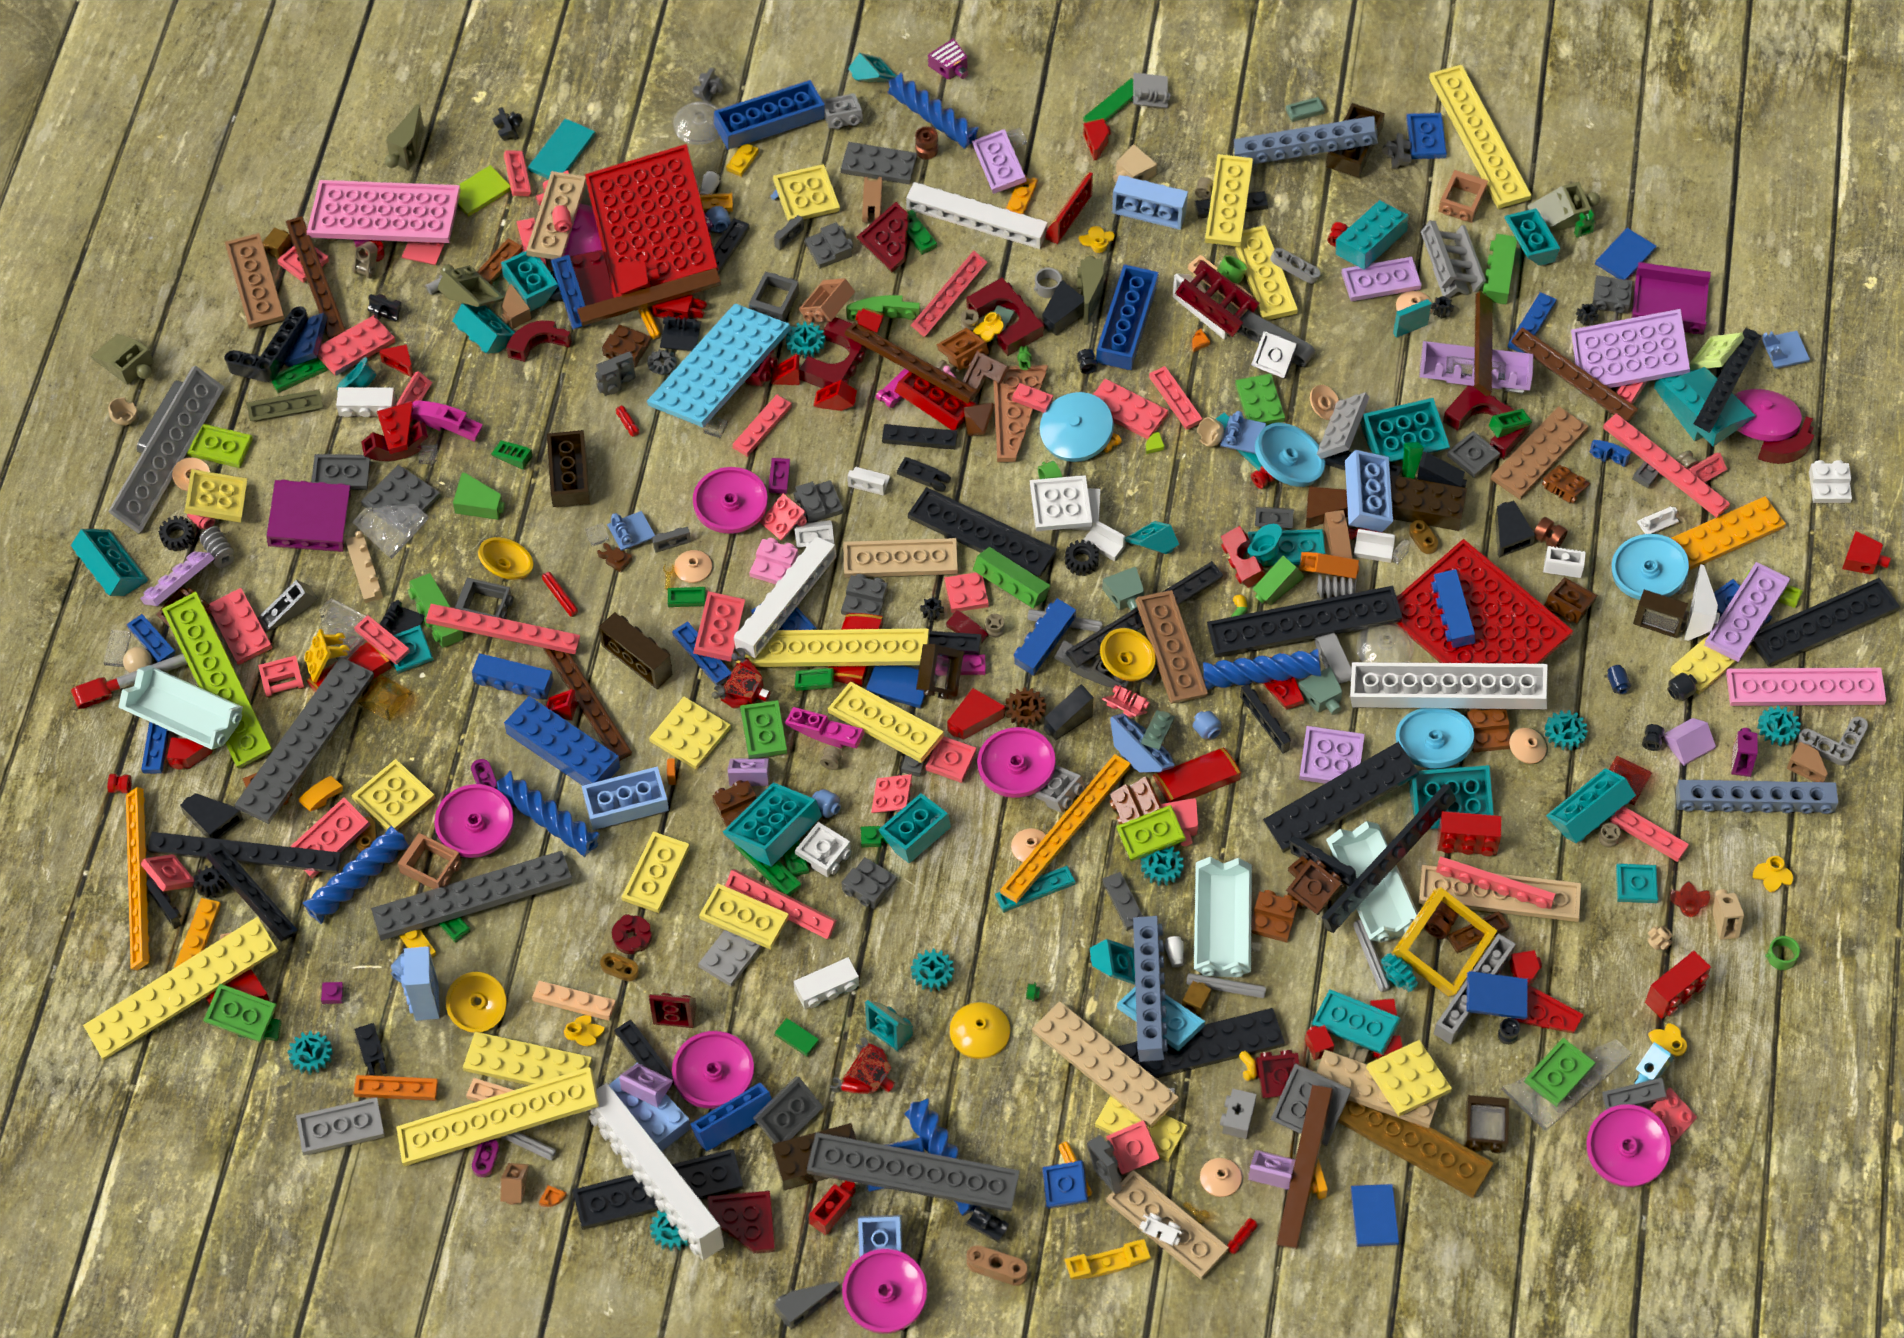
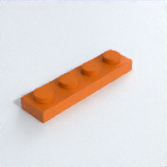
M356 1075L354 1096L436 1101L438 1079Z

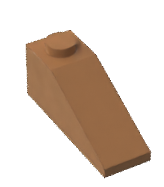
M1344 510L1326 512L1323 526L1330 554L1352 559Z

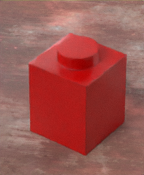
M863 307L861 311L858 310L855 320L858 321L857 324L877 333L879 332L884 314Z
M1325 1025L1320 1027L1314 1026L1306 1031L1305 1042L1314 1061L1321 1059L1325 1050L1334 1052L1335 1045Z

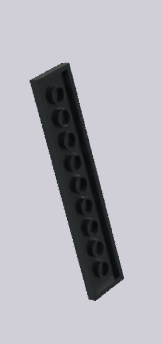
M1388 586L1208 621L1207 628L1214 656L1217 658L1314 639L1331 633L1340 634L1402 622V615L1394 586Z

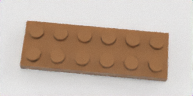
M260 233L226 241V249L249 329L285 320Z
M1558 406L1491 475L1490 480L1521 500L1587 431L1588 426Z
M1173 591L1137 597L1135 601L1149 642L1154 649L1155 660L1170 704L1206 697L1208 693Z

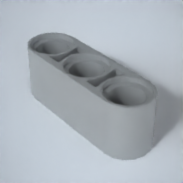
M1335 633L1315 638V645L1325 668L1331 667L1339 684L1351 681L1352 669Z

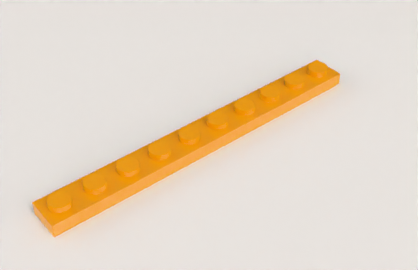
M1116 754L1112 756L1000 889L1002 895L1015 903L1022 898L1131 768V763Z
M136 787L126 795L131 969L136 971L147 965L150 959L148 948L147 871L141 865L142 861L146 858L144 789Z

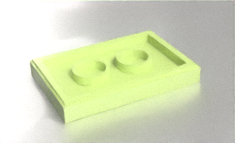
M1743 333L1710 336L1689 363L1690 370H1697L1703 367H1722L1743 341Z

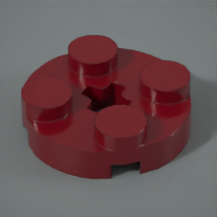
M623 915L614 924L611 932L615 947L625 954H635V952L640 950L642 952L649 946L652 939L650 924L644 918L636 915ZM634 931L636 937L632 936L631 938H628L627 933Z

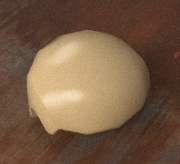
M121 397L109 403L108 411L110 419L114 423L129 425L136 420L138 410L134 402L129 403L124 397Z
M1211 417L1204 418L1197 428V433L1201 436L1199 441L1207 447L1218 445L1224 437L1222 423Z
M133 647L123 657L124 668L131 673L137 671L138 668L152 665V655L143 647Z

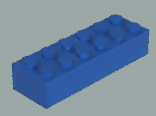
M811 80L716 110L714 111V126L729 150L824 119L825 104Z
M1123 265L1097 347V363L1132 370L1157 290L1159 272Z
M530 696L504 722L507 735L582 786L610 779L620 769L618 755Z

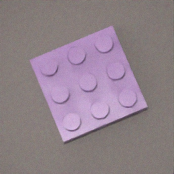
M1307 726L1299 780L1327 783L1360 764L1364 734Z

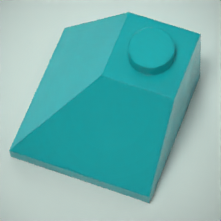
M859 53L848 68L852 73V77L859 82H889L890 79L897 77L880 57Z
M1153 521L1125 537V542L1164 554L1171 553L1176 546L1180 545L1172 526L1158 521Z
M1105 939L1090 948L1093 967L1110 977L1135 985L1134 948L1109 939Z

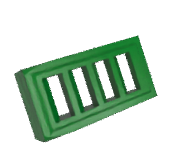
M1522 408L1492 416L1489 427L1495 436L1499 438L1530 425L1532 420Z
M502 440L491 453L493 457L524 470L533 457L532 449ZM502 447H504L505 449L502 453H500L499 451Z
M1419 442L1404 444L1402 477L1415 478L1424 447Z

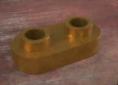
M1421 520L1412 522L1409 528V535L1420 551L1425 554L1434 553L1438 547V540L1429 526Z
M370 817L364 818L371 825L356 838V846L359 853L369 848L376 839V825Z
M606 953L600 959L603 972L624 981H632L639 974L637 963L615 953ZM612 963L614 966L608 967V964ZM630 970L632 973L626 974V971Z

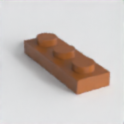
M508 238L477 273L491 285L503 273L501 262L520 254L523 251L522 246Z

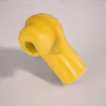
M1243 1051L1239 1055V1058L1247 1067V1070L1243 1072V1078L1246 1081L1254 1080L1257 1076L1256 1061L1247 1051Z

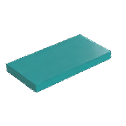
M565 118L530 163L528 170L548 180L551 171L559 173L569 171L594 138L595 131Z
M1323 529L1282 530V535L1278 542V554L1269 560L1267 564L1261 563V565L1274 566L1282 556L1286 557L1293 565H1300L1302 552L1326 554ZM1257 531L1248 532L1250 542H1252Z
M1329 989L1311 1024L1313 1027L1325 1025L1328 1033L1384 1055L1401 1022V1018Z

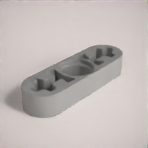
M1282 248L1274 249L1270 256L1273 264L1308 283H1315L1320 276V271L1317 267ZM1291 263L1297 264L1299 268L1293 267Z

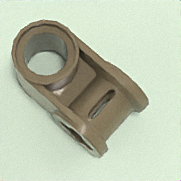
M366 242L356 249L352 267L353 274L366 275L369 279L373 277L378 252L377 246L373 242Z

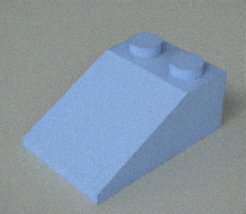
M901 1215L860 1216L858 1218L859 1257L877 1249H893L902 1252Z

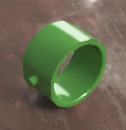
M1225 255L1217 271L1231 282L1240 283L1248 268L1238 258Z
M1044 461L1041 466H1038L1039 479L1062 477V473L1055 461L1048 463Z
M1779 936L1771 942L1765 957L1768 958L1770 965L1774 968L1788 970L1796 964L1801 948H1799L1798 943L1793 938ZM1776 946H1786L1792 950L1794 958L1789 961L1781 960L1774 955L1772 949Z

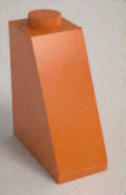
M1302 552L1299 570L1356 579L1359 572V560L1322 553Z

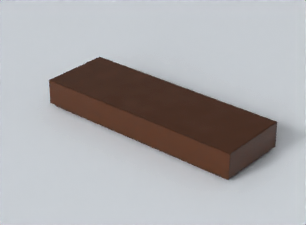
M1500 911L1483 918L1484 921L1497 930L1494 936L1509 930V925ZM1470 924L1448 934L1447 939L1458 954L1479 944L1485 934Z

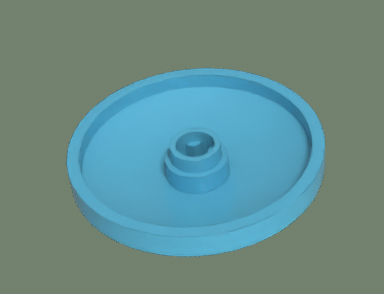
M1084 392L1069 393L1053 401L1046 413H1043L1040 422V435L1047 450L1055 457L1070 462L1084 461L1099 454L1108 445L1114 430L1113 417L1106 403L1099 397Z
M1273 423L1264 427L1255 441L1257 458L1263 468L1280 482L1290 486L1305 487L1315 483L1324 471L1325 460L1317 456L1319 445L1309 434L1300 428L1286 423Z
M1642 534L1628 539L1616 550L1612 559V576L1615 584L1623 593L1637 600H1640L1644 589L1670 597L1682 588L1688 577L1689 563L1684 549L1673 539L1659 534Z
M1420 708L1409 713L1399 722L1396 729V743H1400L1413 764L1425 768H1445L1459 763L1468 756L1474 744V730L1469 720L1455 710L1449 708Z

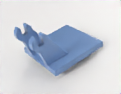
M1772 331L1769 335L1767 332L1763 334L1762 341L1775 369L1810 361L1797 331L1774 335Z

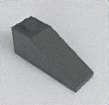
M295 580L257 619L265 631L270 632L306 611L318 597L308 584Z
M835 1281L791 1291L787 1295L783 1294L774 1304L775 1312L792 1330L840 1293V1284Z

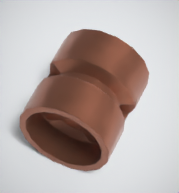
M929 126L921 127L915 133V151L921 159H932L938 153V133Z
M1543 517L1534 531V539L1541 543L1546 542V545L1551 548L1553 546L1559 548L1568 534V529L1559 524L1555 526L1554 521Z
M1441 901L1425 924L1424 929L1435 938L1444 939L1451 930V926L1456 922L1459 914Z

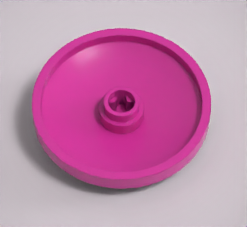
M579 204L564 256L602 250L591 206Z
M1748 389L1735 394L1755 414V418L1737 430L1740 433L1757 440L1780 441L1792 437L1799 430L1802 419L1801 412L1798 406L1786 396L1765 389Z
M724 467L708 473L698 482L693 493V508L699 521L707 528L720 533H739L750 529L762 519L768 505L767 490L762 480L751 471L739 467Z
M1013 727L998 731L984 742L978 754L977 764L979 775L983 783L990 790L1005 797L1019 798L1032 795L1049 783L1055 771L1056 760L1052 745L1042 734L1028 728Z
M471 784L455 789L441 801L436 810L434 825L437 836L443 845L459 852L462 857L475 858L493 853L508 840L514 825V815L508 799L499 790L487 785Z
M721 1031L699 1033L685 1041L678 1049L672 1065L673 1080L678 1092L685 1100L701 1108L716 1109L750 1088L754 1077L753 1058L748 1047L732 1034Z
M1631 1104L1614 1106L1602 1112L1592 1123L1586 1142L1588 1159L1593 1169L1604 1180L1620 1187H1639L1656 1179L1664 1170L1671 1149L1670 1137L1663 1122L1648 1109Z
M877 1249L860 1256L850 1266L844 1278L842 1294L847 1312L859 1326L874 1333L889 1334L907 1328L919 1317L926 1303L927 1286L921 1268L911 1257L893 1249Z

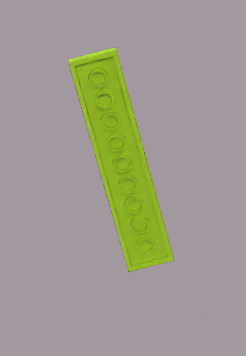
M194 592L163 608L162 611L198 687L243 707L241 721L226 742L236 767L240 769L273 752L198 593Z

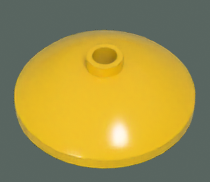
M493 537L483 541L479 547L478 556L483 566L500 578L508 580L522 579L527 577L532 571L533 559L523 546L515 541Z
M1128 628L1115 629L1105 636L1100 646V655L1105 667L1114 676L1122 680H1142L1154 668L1156 659L1154 649L1148 639L1135 630Z
M469 972L458 977L451 984L446 995V1009L450 1019L456 1026L468 1032H484L493 1028L502 1019L506 1010L507 998L503 986L496 978L484 972ZM476 997H479L482 1002L480 1005H477L475 1003Z
M984 1002L968 1004L959 1009L951 1020V1041L954 1047L967 1057L974 1059L993 1057L1000 1053L1009 1041L1010 1024L1008 1018L1003 1011L992 1004ZM983 1023V1026H977L976 1024Z

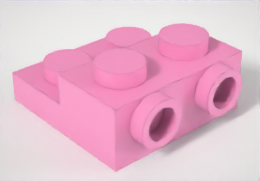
M774 538L762 539L756 552V559L749 572L750 577L776 584L786 574L787 569L796 562L798 549L791 543L779 544Z

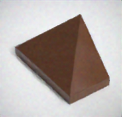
M994 403L975 404L964 408L967 434L969 436L985 435L995 405Z

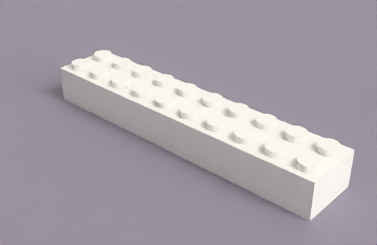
M1352 662L1350 694L1352 707L1547 709V664Z
M606 1083L596 1089L599 1107L588 1110L591 1123L600 1128L599 1131L605 1140L611 1142L610 1145L615 1154L622 1156V1162L626 1168L633 1170V1175L637 1182L644 1184L647 1195L655 1198L658 1209L661 1212H666L669 1223L672 1226L676 1225L679 1229L680 1237L690 1243L689 1246L694 1255H699L702 1260H705L724 1248L720 1225L611 1087Z

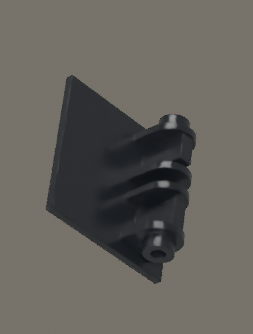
M670 316L663 318L664 328L660 348L692 351L697 346L701 327L700 320H697V318L686 320V317H683V319L678 317L676 319V317Z
M396 600L391 603L380 625L392 635H396L421 625L425 616L402 607V602Z

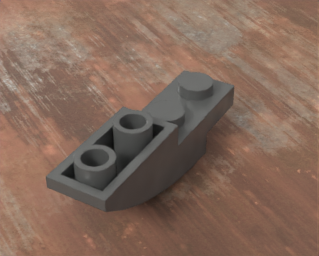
M1065 640L1063 641L1054 658L1071 667L1069 671L1107 687L1114 688L1115 685H1121L1126 688L1129 681L1114 676L1105 667L1100 655L1098 658L1094 657L1076 668L1065 654L1074 645Z

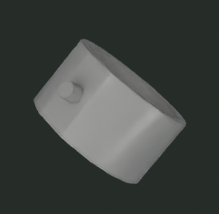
M1046 267L1040 269L1035 275V288L1033 289L1041 297L1052 298L1063 276L1054 268ZM1051 278L1057 281L1058 284L1049 288L1041 286L1039 281Z

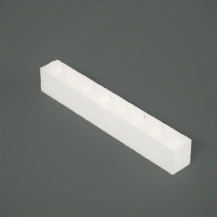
M914 182L906 198V208L908 210L913 209V211L1037 249L1041 248L1046 237L1047 222L1041 219L1028 217L1024 214H1018L1008 209L998 208L991 204L978 202L974 199H968L958 194L928 187L924 184Z
M815 537L812 542L808 543L805 551L797 557L792 567L787 569L783 578L778 580L775 588L766 595L762 604L757 606L754 614L745 621L741 630L736 632L734 636L736 649L743 648L746 655L753 658L757 657L837 557L835 544L819 537Z

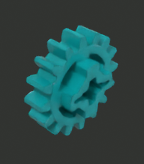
M804 321L803 325L797 323V327L791 326V331L787 333V349L791 350L792 355L797 353L800 357L804 355L806 359L808 355L814 357L815 352L820 354V349H824V331L820 330L819 325L814 327L813 322L810 325H807L806 321Z
M1777 705L1774 710L1770 706L1768 711L1764 710L1758 719L1757 729H1761L1759 735H1765L1764 741L1770 739L1771 745L1775 742H1778L1779 746L1782 745V742L1789 745L1790 740L1794 742L1799 735L1801 723L1798 722L1799 717H1793L1794 711L1787 712V707L1781 710L1779 705Z
M1560 710L1559 715L1554 712L1552 718L1548 717L1544 729L1546 730L1545 737H1549V743L1555 742V748L1560 745L1562 750L1565 747L1572 750L1573 745L1579 748L1580 743H1584L1588 732L1586 730L1587 724L1583 723V717L1577 718L1578 713L1571 715V711L1568 710L1567 714H1564L1563 710Z
M1173 846L1170 849L1158 850L1141 858V872H1144V878L1150 877V883L1157 881V885L1160 886L1161 882H1164L1167 886L1169 880L1175 883L1176 877H1181V871H1183L1184 866L1182 865L1183 858H1179V851L1174 853Z
M933 948L932 953H929L925 949L924 955L918 953V959L912 960V979H916V986L922 984V990L929 987L930 992H932L933 988L936 987L940 991L941 985L947 987V981H952V975L954 974V968H952L953 961H949L948 954L943 956L942 950L936 953L935 948Z
M1389 953L1381 959V964L1386 972L1385 976L1397 988L1402 987L1403 990L1412 992L1418 986L1416 977L1412 972V967L1401 957L1397 958Z
M309 1031L308 1035L302 1032L300 1039L295 1036L296 1043H290L289 1046L292 1050H288L290 1064H293L294 1069H299L302 1074L305 1070H308L309 1075L312 1074V1070H316L319 1073L320 1067L326 1069L325 1062H331L330 1055H333L332 1045L328 1041L327 1036L321 1037L320 1032L313 1035L312 1031ZM308 1049L312 1051L313 1057H311V1055L309 1054Z
M658 1210V1218L652 1217L654 1224H650L651 1237L655 1238V1244L661 1243L663 1250L669 1246L670 1251H673L674 1247L681 1250L682 1244L688 1246V1241H684L680 1237L679 1229L676 1225L672 1226L669 1223L666 1212L662 1213Z

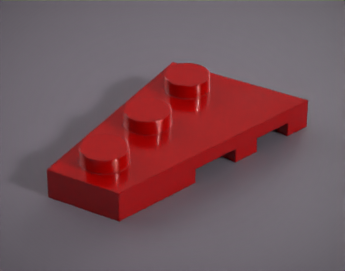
M413 401L377 411L389 454L408 450L409 430L414 408Z
M1294 677L1285 681L1273 679L1267 683H1262L1286 710L1304 704V699Z
M1529 986L1527 989V1018L1525 1020L1513 1019L1521 1024L1574 1034L1584 1014Z

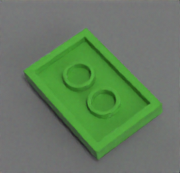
M1271 374L1235 380L1246 419L1266 423V425L1285 422L1283 409Z
M778 700L741 705L740 712L748 758L753 759L787 754Z
M219 984L203 1021L204 1023L261 1043L277 1005Z
M1562 1038L1525 1078L1524 1082L1555 1107H1558L1595 1066L1596 1062L1565 1038Z

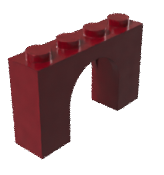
M1003 277L966 297L967 309L975 310L979 318L994 311L997 305L1014 311L1019 319L1015 324L997 334V344L1007 356L1018 351L1021 346L1025 347L1043 337V321L1034 315L1030 306L1027 307L1021 295L1016 294L1012 285L1006 282Z
M834 317L832 321H828L824 328L825 340L844 347L849 352V355L843 361L834 364L825 363L807 356L799 369L801 381L819 388H824L839 380H843L847 384L849 383V378L854 376L858 363L863 361L865 352L869 349L844 335L846 329L853 323Z
M1468 385L1446 409L1443 422L1459 431L1468 419L1476 414L1494 416L1514 410L1511 406L1500 402L1496 397L1491 395L1487 397L1474 386ZM1530 425L1499 438L1494 436L1490 441V445L1500 452V458L1504 460L1527 434Z

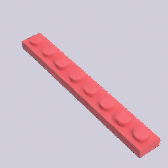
M1617 413L1604 423L1603 428L1713 516L1718 518L1729 508L1730 503Z
M436 604L430 605L426 617V623L570 654H576L580 641V635Z

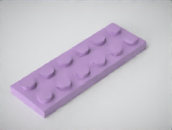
M1756 562L1718 620V623L1709 634L1704 646L1739 662L1788 586L1790 578Z

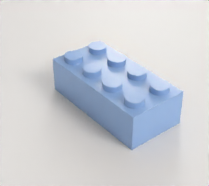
M1119 175L1113 190L1112 213L1181 230L1187 212L1188 191Z
M1355 450L1345 460L1349 525L1383 532L1393 522L1389 457Z
M658 766L582 786L592 830L669 811Z
M429 947L405 948L404 956H401V968L404 972V975H401V984L404 987V995L407 999V1005H409L410 1014L413 1013L415 1021L440 1019L439 982Z
M620 1076L609 1084L661 1152L690 1130L688 1117L667 1094H665L659 1106L655 1107L622 1091L619 1080Z

